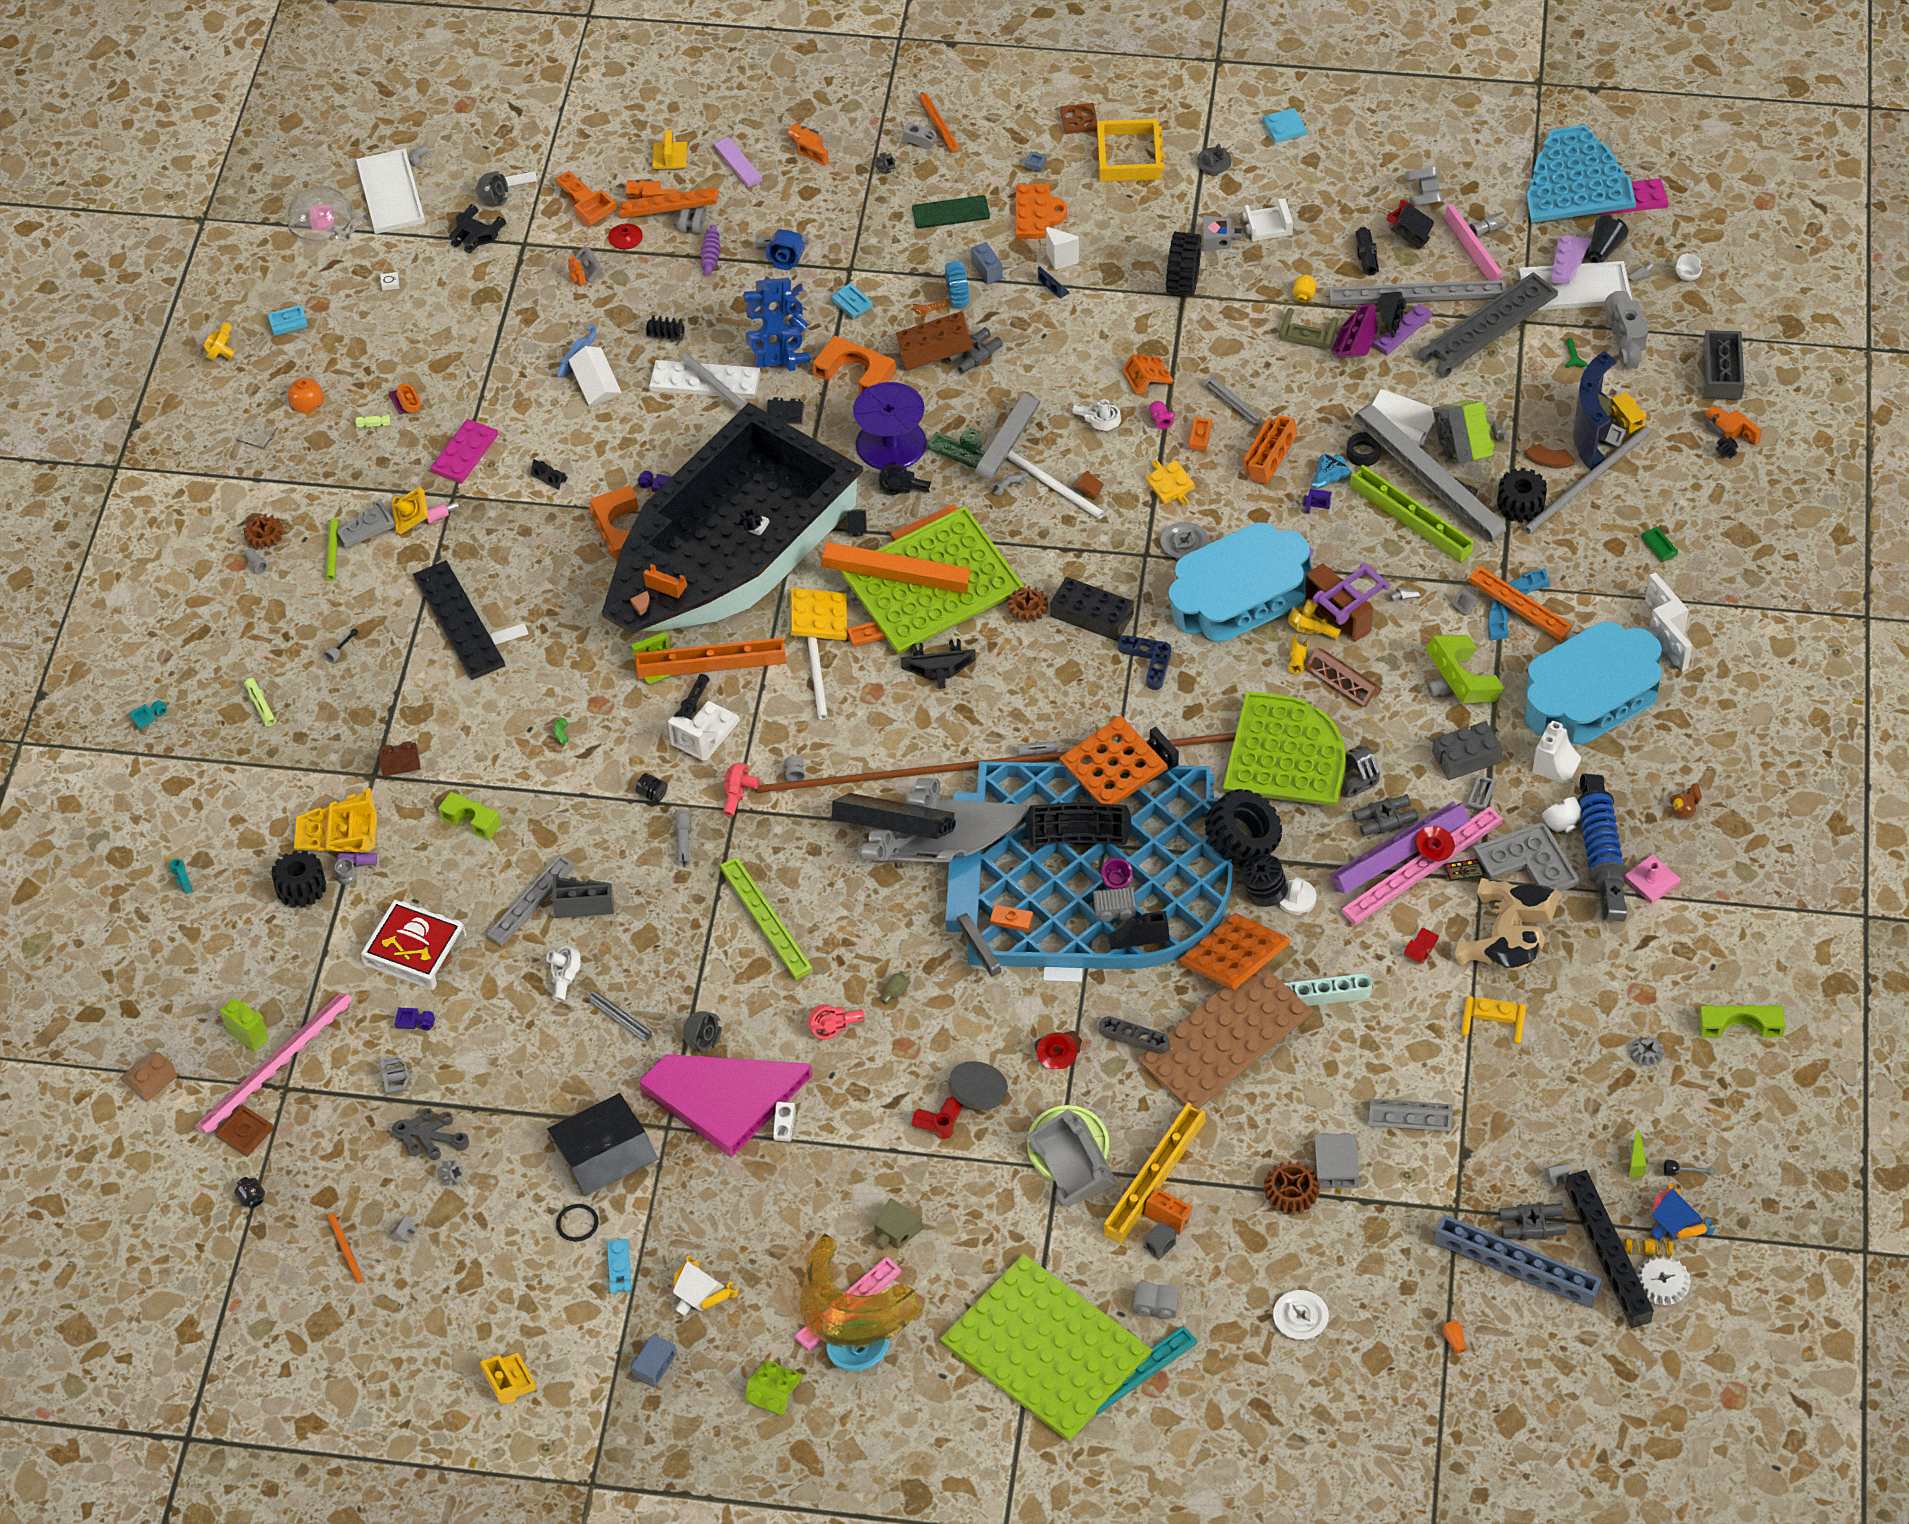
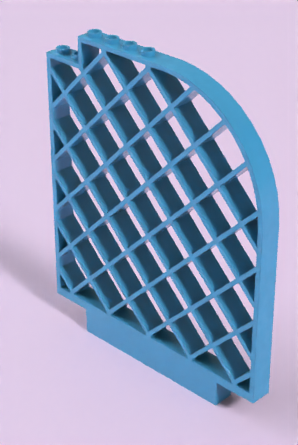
M979 761L977 793L954 792L953 799L958 801L986 802V791H988L1001 803L1021 804L1035 793L1049 804L1072 803L1082 794H1085L1094 803H1097L1062 763ZM1176 766L1154 779L1161 780L1170 787L1157 798H1153L1142 787L1131 794L1145 807L1131 817L1130 834L1144 846L1130 857L1117 848L1116 844L1095 843L1096 845L1081 856L1067 845L1068 843L1046 844L1031 855L1018 844L1028 836L1026 832V816L1022 819L1024 824L1008 835L1006 833L997 839L999 843L983 854V849L968 856H954L952 861H949L946 932H962L958 925L957 917L965 913L970 916L978 929L979 910H982L991 918L994 905L991 902L1005 891H1008L1021 902L1014 907L1015 909L1033 912L1044 924L1029 936L1021 930L991 925L980 933L1000 966L1141 969L1166 964L1181 958L1219 926L1227 911L1231 897L1232 865H1234L1231 863L1232 860H1224L1219 853L1213 850V845H1210L1208 841V835L1201 839L1189 828L1201 816L1206 818L1208 810L1220 799L1214 798V790H1210V786H1214V774H1210V766ZM1096 771L1093 776L1099 777L1103 772ZM1123 773L1120 775V777L1124 779L1130 776L1129 773ZM1007 777H1019L1026 783V785L1012 795H1009L998 784ZM1054 778H1066L1074 786L1062 795L1057 796L1046 784ZM1197 781H1206V798L1204 800L1189 788ZM1178 796L1193 807L1179 819L1165 808L1166 805ZM1153 815H1156L1169 826L1155 838L1140 827ZM1177 835L1181 836L1192 846L1179 858H1176L1164 847L1165 844ZM1010 851L1022 863L1006 875L993 862ZM1058 852L1071 864L1055 876L1042 863ZM1104 853L1111 858L1127 860L1132 868V876L1143 885L1134 892L1136 917L1132 918L1137 919L1145 914L1137 905L1153 894L1167 906L1162 911L1166 910L1168 921L1177 914L1196 933L1180 943L1169 934L1170 941L1162 943L1167 948L1155 952L1142 953L1136 946L1123 949H1112L1107 954H1095L1086 945L1102 933L1108 937L1110 933L1116 931L1112 925L1121 918L1112 919L1107 922L1096 920L1095 910L1088 905L1094 901L1093 892L1110 889L1104 884L1101 874L1090 864ZM1154 854L1167 867L1152 878L1139 865ZM1201 855L1216 866L1213 871L1202 879L1187 867ZM985 870L997 882L980 894L981 871ZM1033 871L1045 884L1029 895L1016 883ZM1081 872L1094 885L1078 896L1065 883ZM1178 874L1192 887L1176 899L1162 886ZM1228 875L1225 895L1222 897L1211 887ZM1054 892H1057L1069 904L1053 916L1040 903ZM1200 895L1217 908L1216 913L1207 924L1186 907ZM1079 912L1093 925L1076 937L1063 924ZM1003 931H1006L1018 942L1008 952L996 951L988 943ZM1053 932L1068 944L1058 953H1046L1037 945ZM968 942V965L984 966Z

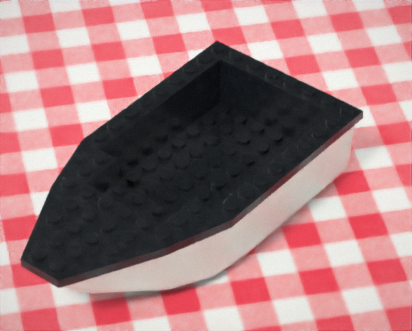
M748 402L643 504L621 548L603 606L602 616L630 634L638 631H661L716 622L749 609L770 592L847 515L848 510H852L856 506L857 477L863 472V466ZM757 508V513H761L763 517L769 519L768 526L760 536L751 533L747 529L744 530V526L739 524L740 512H743L744 509ZM650 564L655 565L656 571L680 579V575L685 576L687 587L679 598L645 586L643 573L645 570H651ZM647 591L650 602L646 612L639 615L631 604L630 599Z

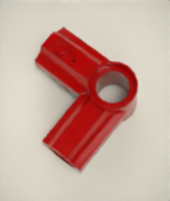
M951 1096L946 1098L938 1114L917 1109L913 1114L912 1126L934 1132L940 1139H947L953 1134V1126L963 1108V1104Z

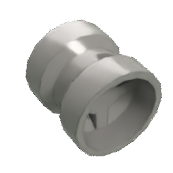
M790 756L785 759L786 779L788 781H800L805 778L802 757Z
M342 858L335 863L334 869L339 883L343 885L352 884L357 878L352 860Z

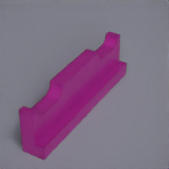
M397 390L389 391V396L399 414L407 412L402 408L396 395Z

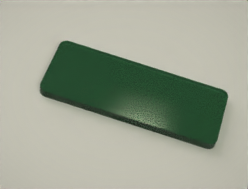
M985 195L912 205V213L917 229L987 220L990 218Z

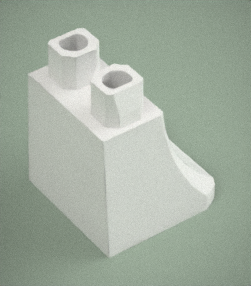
M1552 721L1551 724H1548L1536 748L1532 773L1562 784H1568L1571 782L1581 762V756L1572 747L1567 736V730L1563 728V724Z

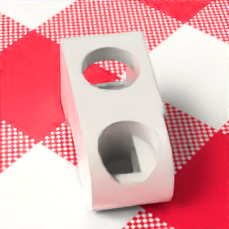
M776 1102L774 1141L791 1142L794 1120L796 1119L795 1103Z

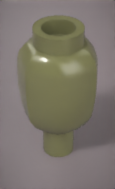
M900 971L889 979L884 987L885 995L881 998L884 1004H888L891 999L899 997L909 985V975L904 971Z

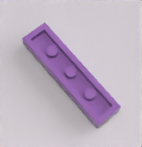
M1418 304L1400 320V327L1394 338H1391L1387 330L1373 343V347L1386 356L1389 355L1432 318L1433 312Z

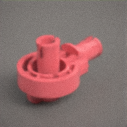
M734 763L725 774L724 788L727 801L723 814L733 817L735 815L738 801L743 800L742 795L746 787L757 789L759 786L760 778L749 775L748 764Z
M821 1004L810 1012L807 1025L810 1032L817 1038L827 1040L836 1036L839 1031H845L850 1023L864 1022L865 1018H862V1016L865 1015L862 1009L845 1012L843 1007L835 1008L829 1004Z

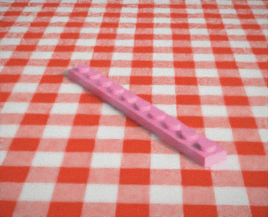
M1489 806L1470 821L1450 833L1454 839L1455 848L1448 859L1431 861L1420 854L1342 908V913L1354 925H1357L1502 824L1503 818Z
M339 993L195 1125L196 1129L203 1133L214 1131L218 1127L217 1123L222 1119L228 1118L233 1113L232 1110L237 1105H242L251 1092L260 1089L261 1083L264 1080L273 1077L277 1072L276 1069L281 1065L287 1064L295 1052L301 1051L309 1039L315 1038L320 1033L319 1030L323 1026L332 1023L336 1014L346 1010L352 998L348 994Z

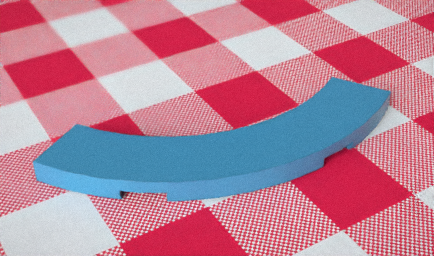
M1544 568L1528 572L1523 577L1511 581L1509 585L1527 595L1535 590L1549 587L1550 581ZM1496 599L1491 606L1489 614L1488 633L1490 641L1509 638L1507 621L1511 609Z

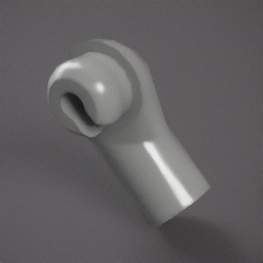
M422 145L411 153L409 160L414 166L421 163L419 157L428 152L427 148Z

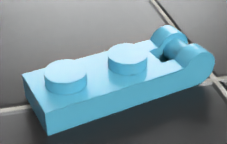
M628 1239L607 1241L610 1293L615 1294L617 1291L623 1290L625 1292H632Z

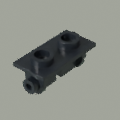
M533 459L532 476L558 490L560 489V484L567 481L566 473L554 470L553 467L545 464L544 461Z

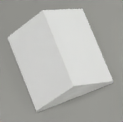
M1047 227L1046 253L1055 270L1079 262V237Z

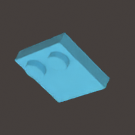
M1295 108L1263 116V122L1274 143L1307 135V129Z

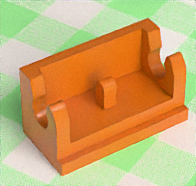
M650 564L651 570H645L643 573L646 587L679 598L687 587L685 576L680 575V579L656 571L655 565Z
M1156 1188L1146 1200L1144 1216L1157 1223L1163 1222L1166 1226H1171L1180 1235L1183 1231L1184 1223L1188 1224L1193 1207Z

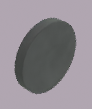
M969 1061L957 1065L952 1070L948 1082L950 1093L959 1103L977 1110H989L998 1107L1004 1101L1008 1090L1007 1081L999 1070L989 1064L977 1061Z

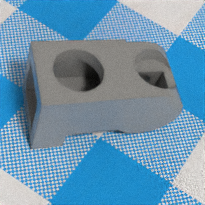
M908 122L903 131L902 143L907 145L913 143L923 149H930L937 135L926 127Z

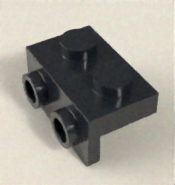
M773 397V400H768L767 413L785 423L802 424L805 404L801 402V399L791 398L790 401H783V398Z

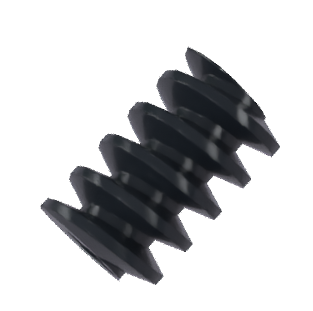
M652 315L651 319L647 322V336L652 334L653 337L659 336V338L665 337L666 339L672 337L673 340L679 338L680 341L684 338L685 327L681 318L676 323L674 317L669 322V317H666L663 321L662 316H659L658 320H656L655 315Z

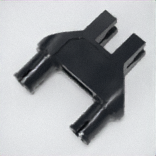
M470 204L463 213L456 215L457 227L449 235L450 239H453L451 245L457 248L463 242L466 245L464 251L470 254L478 246L493 242L498 237V232L506 225L505 219L498 216L491 225H486L473 219L479 210L475 205Z

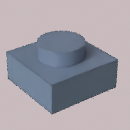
M1031 151L1025 161V168L1041 172L1047 161V155Z

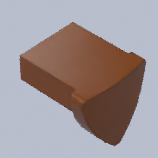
M1088 470L1080 475L1072 484L1073 487L1077 490L1080 489L1093 500L1098 497L1104 485L1090 474Z

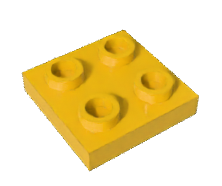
M420 486L402 498L395 496L392 499L396 532L399 534H403L429 517L424 489Z

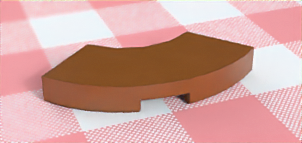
M1538 444L1524 450V455L1540 466L1543 464L1557 469L1575 465V460L1566 449L1550 450Z

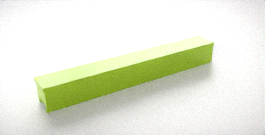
M1362 465L1356 474H1351L1350 487L1460 563L1473 553L1474 540L1365 465Z

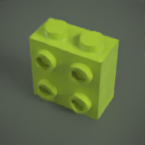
M233 997L220 1009L227 1032L252 1051L256 1052L269 1040L268 1029L263 1022L264 1017L258 1011H252L245 1001H239Z

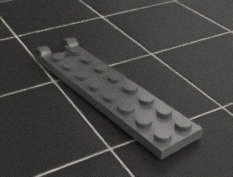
M1532 272L1429 345L1421 348L1417 356L1424 363H1427L1434 354H1437L1444 361L1437 366L1436 373L1442 378H1446L1452 369L1557 297L1558 291L1536 273Z

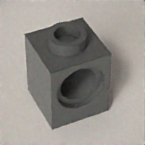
M1163 1222L1157 1224L1144 1236V1248L1158 1260L1176 1245L1175 1230L1169 1225L1166 1226Z

